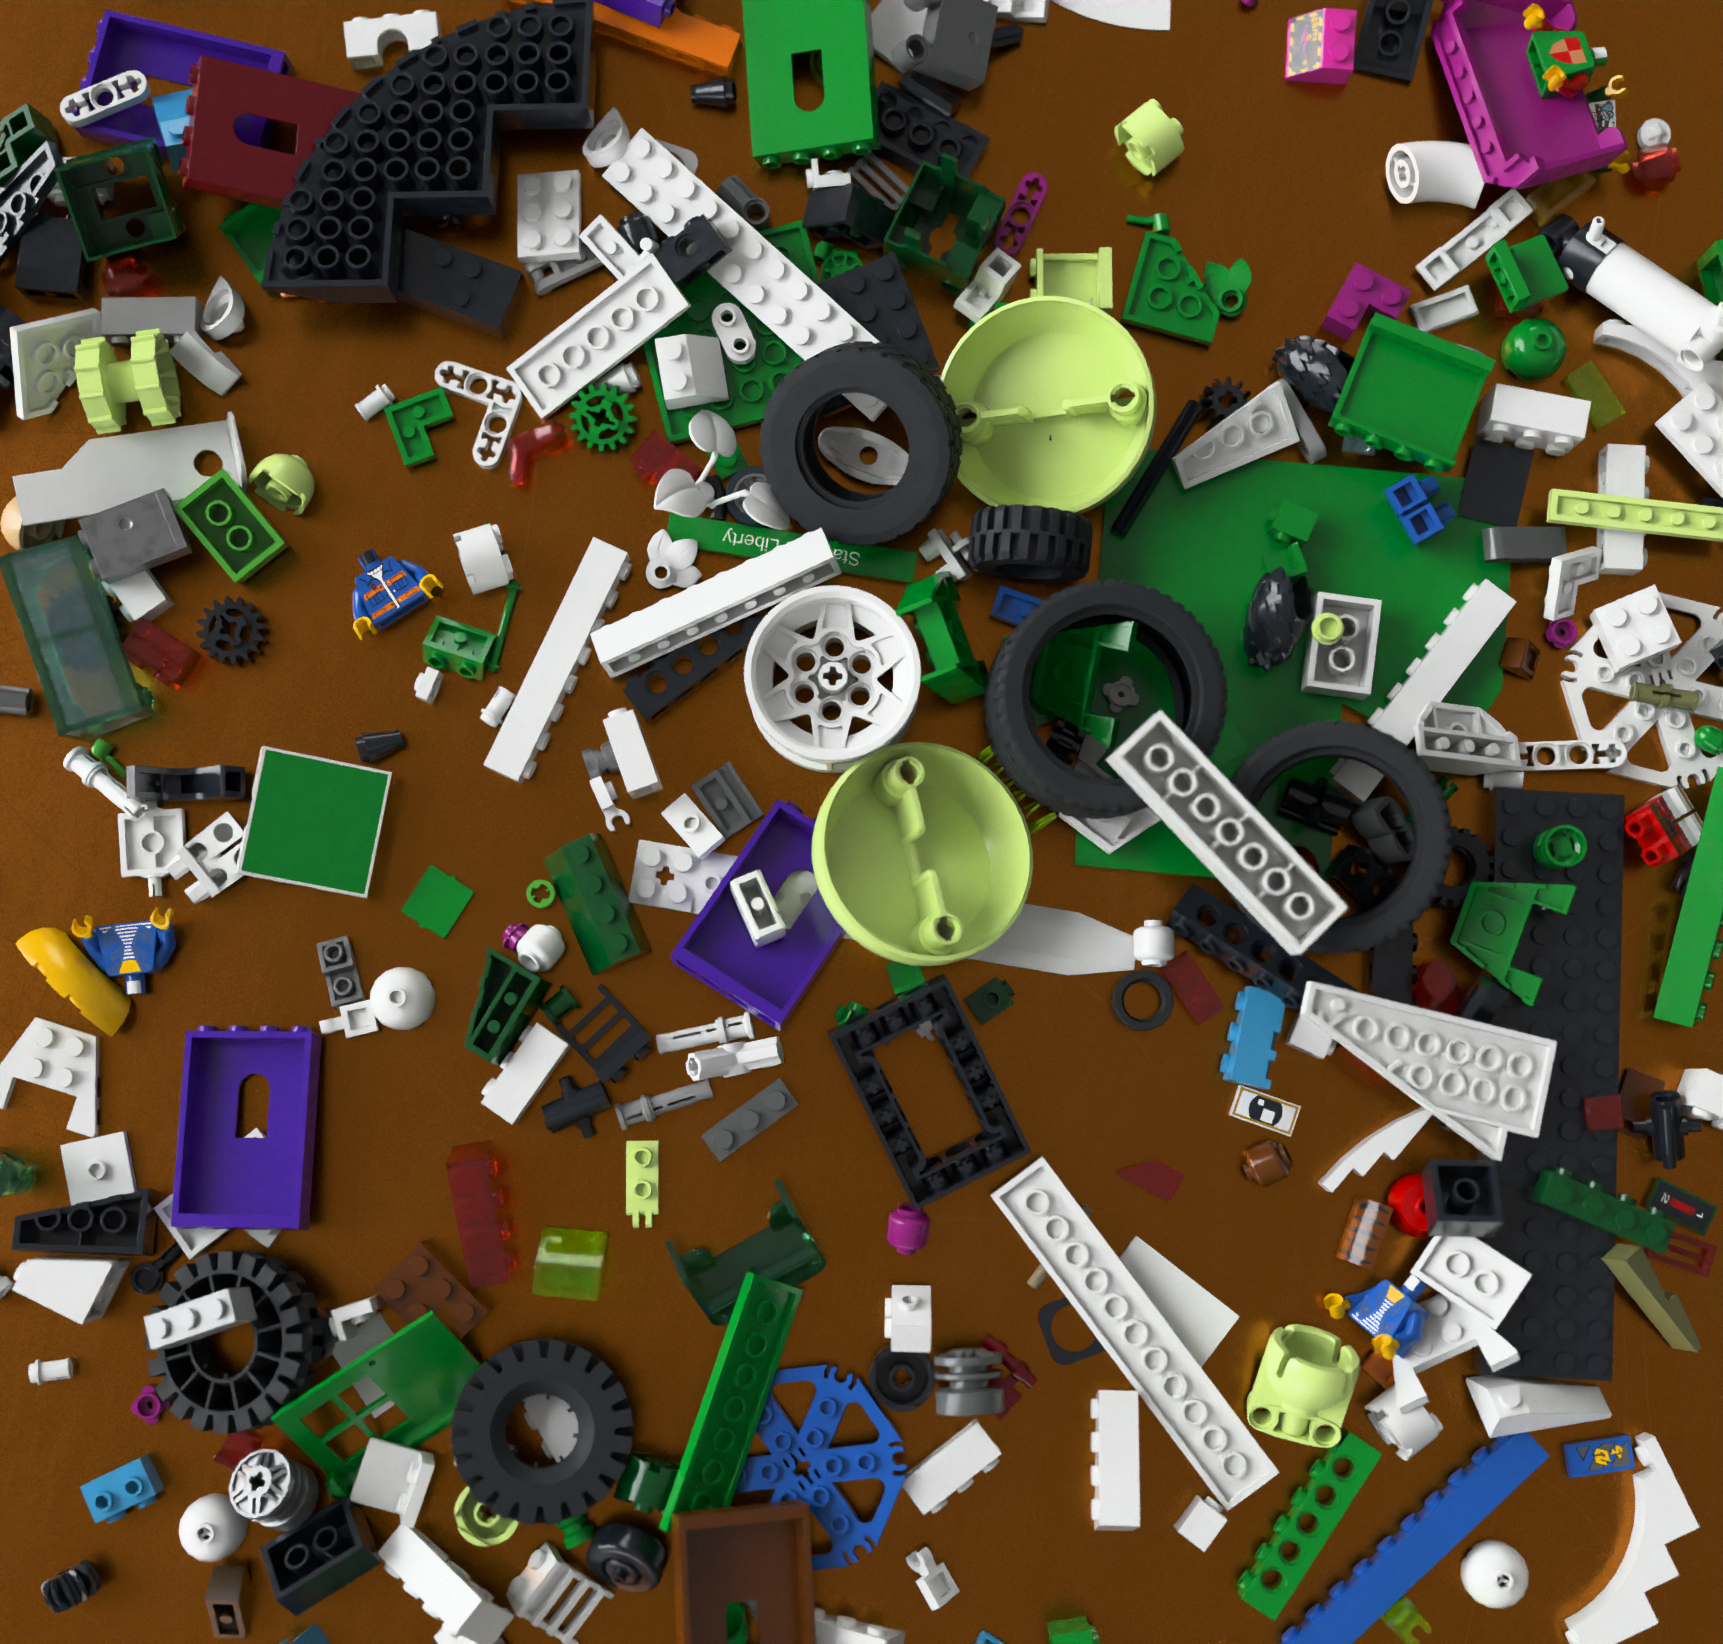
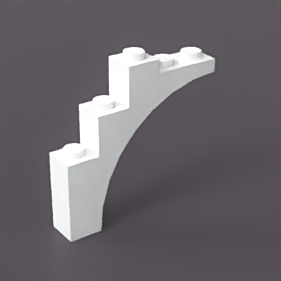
M1607 320L1594 331L1593 343L1617 348L1642 359L1661 372L1677 388L1683 398L1705 380L1723 400V361H1718L1714 357L1701 371H1692L1676 361L1678 356L1637 327L1625 325V322L1622 320Z

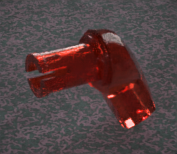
M548 421L518 434L509 441L506 448L510 455L509 471L506 480L508 483L526 485L529 459L548 451L567 437L565 428L560 421Z

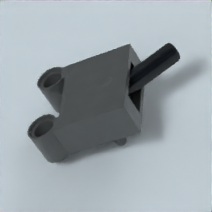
M903 0L906 7L911 11L919 12L927 8L923 34H913L893 47L891 58L894 65L900 70L908 71L912 69L961 89L971 91L985 82L990 49L1021 42L1024 30L1017 23L994 28L998 6L983 0Z

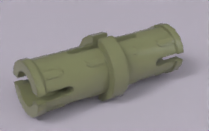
M1634 681L1630 687L1629 700L1631 702L1654 704L1659 709L1673 707L1694 712L1698 706L1699 692L1671 688L1670 684L1663 683L1661 686Z

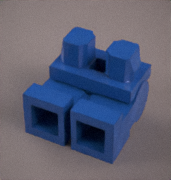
M1411 474L1384 490L1385 498L1414 547L1442 532L1444 526L1456 516L1448 501L1435 509L1429 503L1428 499L1441 492V488L1434 476L1417 481L1414 474Z

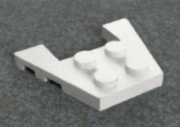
M1086 735L1074 769L1094 777L1112 778L1096 765L1108 748L1101 745L1100 741L1091 735ZM1149 806L1128 815L1108 819L1104 817L1101 819L1076 818V815H1063L1062 812L1058 814L1062 820L1108 855L1161 820Z
M35 1017L0 1064V1109H7L16 1080L19 1078L76 1096L77 1098L66 1129L92 1138L98 1137L97 1109H99V1097H97V1078H99L100 1036Z
M1440 1293L1419 1303L1421 1307L1429 1312L1421 1342L1413 1345L1404 1359L1397 1354L1393 1358L1397 1405L1401 1413L1404 1414L1428 1403L1427 1395L1416 1374L1473 1347H1480L1493 1372L1519 1361L1518 1352L1490 1326Z

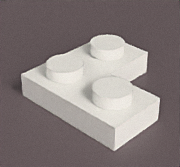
M1590 546L1552 558L1549 567L1547 594L1544 599L1545 609L1543 618L1556 621L1574 615L1578 585L1599 578L1603 549Z

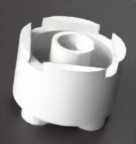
M488 523L453 534L473 595L507 585L509 580L514 579L508 554L501 555L500 551L504 550L497 524L491 526Z
M1395 1383L1365 1406V1410L1372 1411L1367 1416L1377 1433L1388 1446L1391 1443L1395 1444L1399 1448L1396 1454L1406 1461L1439 1436V1432L1443 1429L1439 1419L1433 1413H1428L1423 1405L1402 1414L1397 1405Z

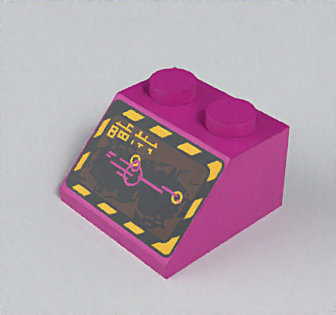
M1324 8L1290 18L1288 21L1285 80L1347 84L1354 65L1357 10Z

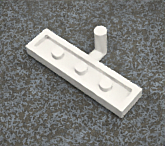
M601 214L579 235V238L618 280L652 253L654 254L660 249L659 244L655 241L643 238L640 241V247L644 251L639 255Z

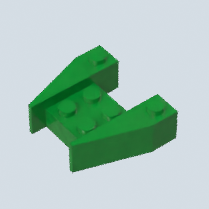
M942 571L908 585L895 612L897 616H916V619L913 620L915 630L919 637L924 638L928 648L925 650L926 659L932 668L935 667L936 671L920 677L921 682L951 704H958L984 694V689L988 684L986 683L988 670L984 660H975L955 603L960 602L961 598L951 572Z

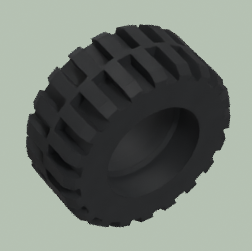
M1024 504L988 506L985 509H979L972 517L968 562L974 571L1002 580L1045 584L1075 582L1083 579L1089 571L1093 528L1090 521L1084 518V516L1074 514V512L1068 510H1059V508H1047L1039 505L1026 506Z

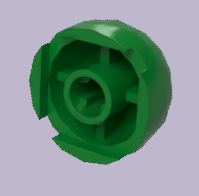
M1535 317L1523 320L1509 331L1502 342L1501 357L1503 365L1507 370L1510 369L1513 374L1517 375L1515 378L1520 381L1530 383L1545 381L1559 370L1565 360L1567 351L1565 335L1558 325L1548 319Z

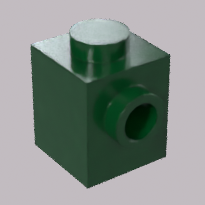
M995 977L963 1000L980 1025H983L1013 1005L1014 1002L1011 997L1015 993L1005 979L1000 982Z

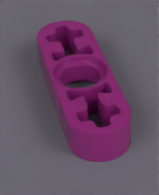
M1029 173L1022 178L995 237L994 250L998 247L1013 259L1021 252L1047 194L1048 184L1041 174ZM1033 183H1037L1040 192L1036 191L1033 194L1031 203L1025 201L1029 191L1027 186L1031 187ZM1017 209H1024L1029 213L1030 219L1026 223L1019 224L1013 220L1012 213ZM1012 229L1016 231L1013 245L1016 247L1010 246L1008 250H1005L1002 241H1007Z

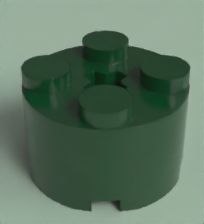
M630 1451L625 1464L626 1467L617 1483L613 1497L627 1503L634 1501L633 1508L642 1512L652 1513L654 1508H658L657 1511L664 1514L680 1464L667 1459L665 1462L655 1459V1456L651 1454Z

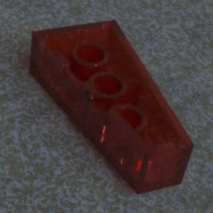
M487 1140L453 1146L446 1162V1168L470 1288L509 1282L512 1270H516V1262L513 1250L509 1251L507 1239H510V1231L507 1219L504 1220L502 1208H504L502 1190L498 1186V1170L493 1154L492 1141Z

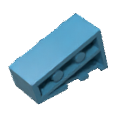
M1246 986L1244 992L1239 991L1236 998L1235 1010H1239L1236 1023L1231 1022L1227 1041H1231L1229 1054H1223L1220 1072L1224 1073L1222 1080L1256 1089L1270 1090L1272 1080L1267 1079L1270 1064L1275 1062L1277 1051H1274L1277 1035L1281 1032L1285 1004L1280 998L1269 991Z

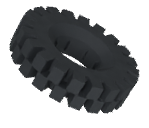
M220 1251L218 1253H208L195 1258L196 1264H185L174 1273L178 1281L166 1282L158 1294L166 1303L165 1305L153 1306L150 1315L227 1288L250 1287L257 1316L256 1320L250 1321L254 1331L255 1345L252 1358L245 1365V1369L238 1375L236 1373L224 1374L216 1367L209 1354L208 1336L175 1348L156 1349L158 1350V1357L147 1361L150 1377L163 1376L164 1381L155 1387L162 1402L175 1400L170 1411L180 1420L191 1419L190 1426L203 1432L213 1430V1434H230L261 1429L262 1426L272 1425L274 1422L271 1419V1415L300 1397L299 1391L309 1390L317 1376L316 1373L308 1368L310 1364L321 1363L323 1346L312 1345V1338L314 1336L323 1335L322 1318L310 1319L309 1312L318 1308V1304L313 1292L301 1293V1288L306 1284L297 1271H286L289 1264L278 1257H266L267 1253L258 1251ZM146 1333V1350H151L148 1334Z
M536 1339L511 1345L486 1360L474 1372L459 1396L451 1424V1445L457 1464L456 1468L463 1482L470 1488V1493L481 1504L484 1503L492 1509L491 1512L505 1519L510 1518L518 1521V1523L534 1525L535 1523H546V1525L562 1523L565 1519L576 1518L588 1512L589 1508L597 1502L600 1503L611 1492L615 1482L619 1481L626 1467L625 1464L631 1451L633 1439L631 1408L629 1407L624 1389L613 1372L602 1360L580 1346L553 1339ZM537 1394H547L546 1399H550V1395L561 1398L570 1405L567 1411L569 1413L574 1411L578 1420V1434L573 1433V1438H577L574 1448L566 1458H563L561 1455L559 1463L547 1467H538V1462L531 1466L519 1460L514 1455L517 1452L516 1448L511 1451L506 1439V1427L511 1428V1424L507 1423V1420L512 1410L519 1403L525 1405L524 1399Z

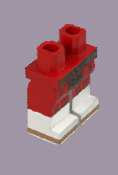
M1680 784L1653 796L1633 811V813L1624 817L1627 822L1624 828L1630 837L1637 839L1643 849L1641 854L1646 865H1652L1653 868L1680 856L1699 842L1703 822L1697 812L1672 823L1681 815L1694 809Z

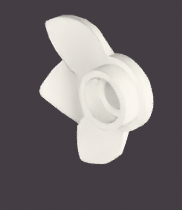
M664 529L658 531L652 537L647 547L650 559L646 567L648 582L659 589H664L671 585L681 588L694 585L702 576L700 571L692 566L697 555V541L694 539H681L672 543L670 536ZM658 567H665L667 569V576L660 579L656 577L655 571Z

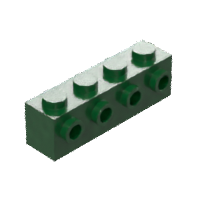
M1556 1167L1555 1172L1550 1170L1541 1171L1530 1200L1637 1246H1642L1651 1252L1665 1254L1676 1223L1666 1219L1668 1213L1648 1206L1647 1211L1635 1206L1637 1200L1620 1193L1615 1198L1605 1193V1186L1587 1180L1586 1184H1582L1574 1180L1576 1174Z

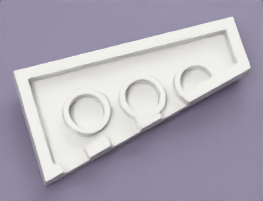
M1274 382L1171 458L1181 488L1187 489L1300 441L1281 382Z

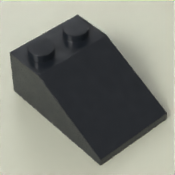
M1368 0L1354 55L1353 68L1412 81L1434 0Z

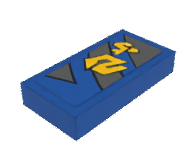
M1627 1434L1562 1444L1567 1475L1570 1478L1635 1469L1630 1436Z

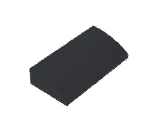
M881 81L876 89L881 149L872 150V153L916 175L923 160L941 167L942 154L946 153L959 159L956 173L970 179L990 141V137L952 117H947L935 108Z

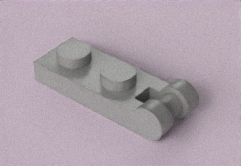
M581 240L582 259L527 263L524 269L527 275L532 277L535 282L533 288L536 294L542 296L551 292L555 287L604 264ZM551 267L554 274L545 277L543 271Z

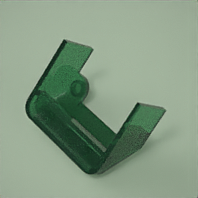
M780 1179L774 1183L783 1201L777 1202L768 1211L767 1220L770 1226L714 1257L708 1249L697 1248L682 1256L671 1240L665 1242L681 1281L713 1325L722 1326L729 1324L747 1271L795 1287L817 1275L825 1267L826 1260Z

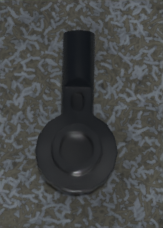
M177 1241L154 1263H140L133 1269L130 1283L137 1293L148 1295L159 1290L164 1279L163 1271L184 1252Z

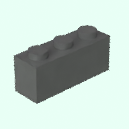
M779 1078L702 1134L701 1137L719 1162H721L798 1106L799 1102L784 1081Z

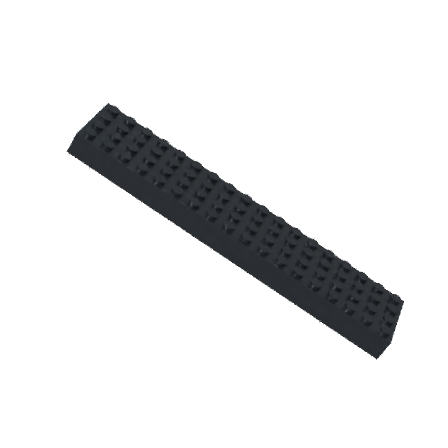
M1498 788L1487 792L1486 843L1491 848L1487 853L1489 857L1494 856L1495 860L1494 863H1491V869H1495V875L1490 877L1489 881L1576 885L1578 889L1567 915L1560 912L1532 911L1512 966L1544 978L1535 1005H1527L1521 1000L1522 998L1510 990V995L1489 1023V1025L1558 1042L1539 1137L1534 1138L1507 1132L1502 1161L1496 1160L1504 1223L1494 1237H1477L1532 1274L1497 1329H1493L1517 1350L1520 1360L1493 1372L1480 1347H1473L1472 1370L1482 1375L1612 1381L1615 1275L1601 1258L1615 1246V1236L1530 1199L1541 1171L1550 1170L1555 1172L1556 1167L1576 1174L1574 1180L1582 1184H1586L1587 1180L1605 1186V1193L1616 1198L1625 795ZM1559 825L1577 827L1587 840V851L1580 863L1561 870H1548L1537 863L1533 855V845L1540 833ZM1484 968L1482 969V974L1501 984L1499 980L1495 978L1492 974H1490L1487 970H1485ZM1477 1149V1160H1493Z

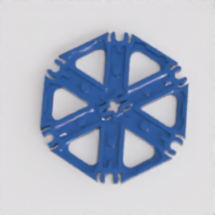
M830 1364L776 1370L756 1428L757 1434L771 1454L747 1457L735 1493L775 1489L770 1502L800 1499L809 1504L810 1510L833 1543L830 1553L812 1556V1570L851 1566L852 1564L847 1560L845 1553H848V1557L852 1562H858L860 1558L855 1552L857 1545L864 1546L868 1553L874 1550L873 1544L866 1537L869 1536L874 1541L875 1546H878L908 1473L904 1475L894 1474V1470L903 1471L908 1468V1463L898 1464L894 1460L896 1452L906 1450L904 1445L891 1446V1442L904 1441L895 1426L860 1377L857 1378L853 1389L850 1386L853 1384L855 1374L849 1373L846 1381L841 1383L836 1377L839 1370L838 1366H834L829 1372V1378H826L827 1369ZM807 1380L811 1381L816 1387L815 1397L800 1432L772 1394L774 1386L779 1383ZM851 1402L860 1404L879 1431L878 1440L872 1444L830 1448L848 1404ZM784 1459L787 1461V1463L790 1465V1467H788V1466L786 1465V1463L784 1462ZM798 1459L802 1463L806 1461L810 1463L811 1466L808 1468L809 1477H806L805 1474H796L795 1470L798 1468ZM878 1478L883 1481L885 1492L871 1522L863 1523L834 1482ZM800 1481H801V1483L803 1484V1486L806 1488L805 1490H804V1489L802 1488V1486L800 1485Z

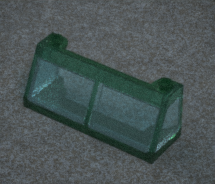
M79 535L3 555L0 557V569L59 737L88 742L154 715L155 712L152 706L154 698L150 689L146 686L143 687L135 681L99 578H96L89 561L94 559L90 548L85 549Z

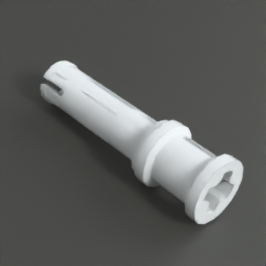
M77 746L66 755L63 762L64 768L70 772L74 771L79 775L85 786L98 789L134 821L141 819L146 814L148 805L140 799H127V788L108 773V768L103 762H97L88 755L89 752L85 747Z
M745 1011L744 1015L727 1019H724L723 1016L718 1017V1019H715V1023L661 1035L657 1034L656 1042L660 1055H663L664 1053L715 1042L725 1045L729 1044V1041L746 1037L752 1040L755 1039V1031L749 1011Z

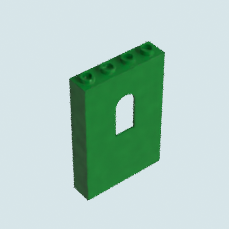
M742 0L752 156L760 167L776 169L785 163L793 162L794 164L802 165L810 163L811 159L814 158L835 160L844 154L867 155L872 150L881 149L870 0ZM821 50L824 100L817 109L803 111L795 103L792 55Z

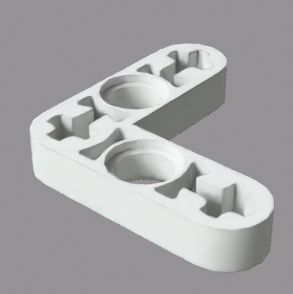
M453 361L442 362L437 366L434 375L440 387H443L448 393L488 406L472 454L474 460L481 468L494 469L499 466L503 459L523 403L522 391L513 381ZM453 370L457 378L465 380L464 389H461V382L451 379L447 384L442 375L449 374ZM476 379H484L488 384L486 391L482 394H475L470 389L472 382ZM494 384H497L496 389L499 392L505 394L511 389L516 397L515 400L509 399L508 403H504L505 401L501 395L493 393ZM497 417L505 419L507 423L505 430L500 433H494L489 428L490 422ZM487 435L493 440L501 441L500 444L495 441L492 444L491 450L495 454L494 458L488 457L487 461H484L480 452L481 450L487 451L490 445V441L485 436Z

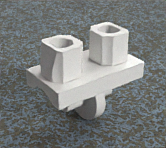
M934 528L927 533L930 538L919 547V551L928 562H932L942 555L947 563L937 570L935 574L942 571H950L954 582L958 580L966 581L973 576L960 556L961 553L966 562H968L970 536L962 539L957 531L949 535L955 544L953 545L943 529L937 530Z

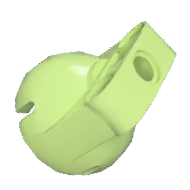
M1290 1324L1285 1329L1282 1327L1277 1328L1269 1338L1253 1390L1247 1396V1419L1249 1424L1256 1430L1286 1440L1321 1448L1334 1447L1341 1439L1340 1429L1360 1372V1359L1356 1350L1350 1345L1341 1347V1339L1314 1326ZM1341 1348L1339 1361H1337V1357ZM1260 1407L1267 1408L1266 1411H1257L1256 1409ZM1322 1425H1330V1426H1331V1427L1326 1428V1429H1325V1428H1320V1426H1322Z

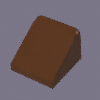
M1508 637L1499 665L1527 680H1532L1540 656V650L1529 639Z

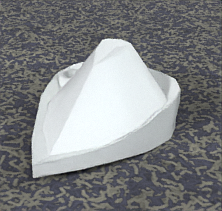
M615 107L602 118L583 145L582 152L593 168L609 166L621 159L627 151V144L630 142L629 130L622 115Z
M221 275L208 298L200 321L201 329L216 341L226 338L231 333H239L245 328L243 321L245 306L241 295Z

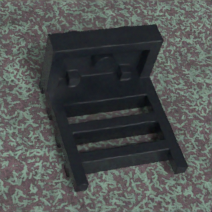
M600 984L597 989L605 998L569 1032L560 1023L555 1029L597 1072L595 1075L604 1084H609L611 1081L615 1084L629 1071L626 1066L634 1059L640 1061L652 1049L650 1044L655 1039L623 1007L614 995L603 984ZM611 1003L618 1012L581 1046L574 1037ZM625 1017L631 1026L594 1060L587 1051L619 1020Z

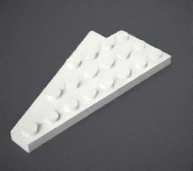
M1307 981L1300 1012L1301 1015L1489 1158L1502 1161L1507 1132L1534 1138L1539 1137L1558 1041Z

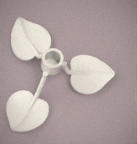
M702 410L697 413L689 423V435L699 449L705 452H712L711 458L696 482L685 470L674 468L667 471L657 486L654 509L694 518L700 516L707 507L714 509L722 503L739 497H746L743 501V508L752 519L770 528L788 530L790 526L789 514L783 509L782 503L777 501L771 491L772 487L768 483L755 482L750 487V491L744 489L719 499H714L715 491L713 487L704 481L716 462L718 454L730 457L736 450L737 440L733 429L721 416L709 410Z

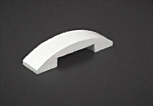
M1512 188L1494 202L1486 212L1444 246L1436 249L1415 268L1432 289L1436 291L1490 250L1494 243L1502 240L1534 210L1518 191Z

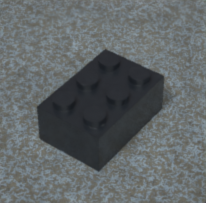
M346 1495L310 1516L298 1528L281 1534L260 1548L276 1601L294 1616L303 1613L382 1563L364 1512Z

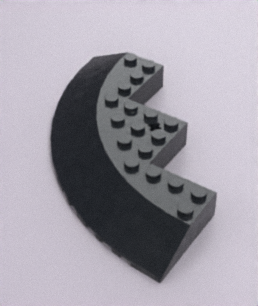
M553 0V3L536 6V3L523 5L524 9L507 13L505 10L495 12V15L491 18L477 22V19H473L456 27V32L440 39L438 36L432 38L430 45L418 52L415 49L394 62L396 66L382 77L377 75L360 90L362 94L349 107L345 105L331 121V128L323 138L318 137L314 143L316 147L308 160L304 159L293 179L296 182L290 194L285 195L282 202V212L278 222L275 221L272 231L274 235L270 249H267L262 280L263 290L331 303L397 302L403 216L496 215L501 130L594 128L596 91L594 0Z

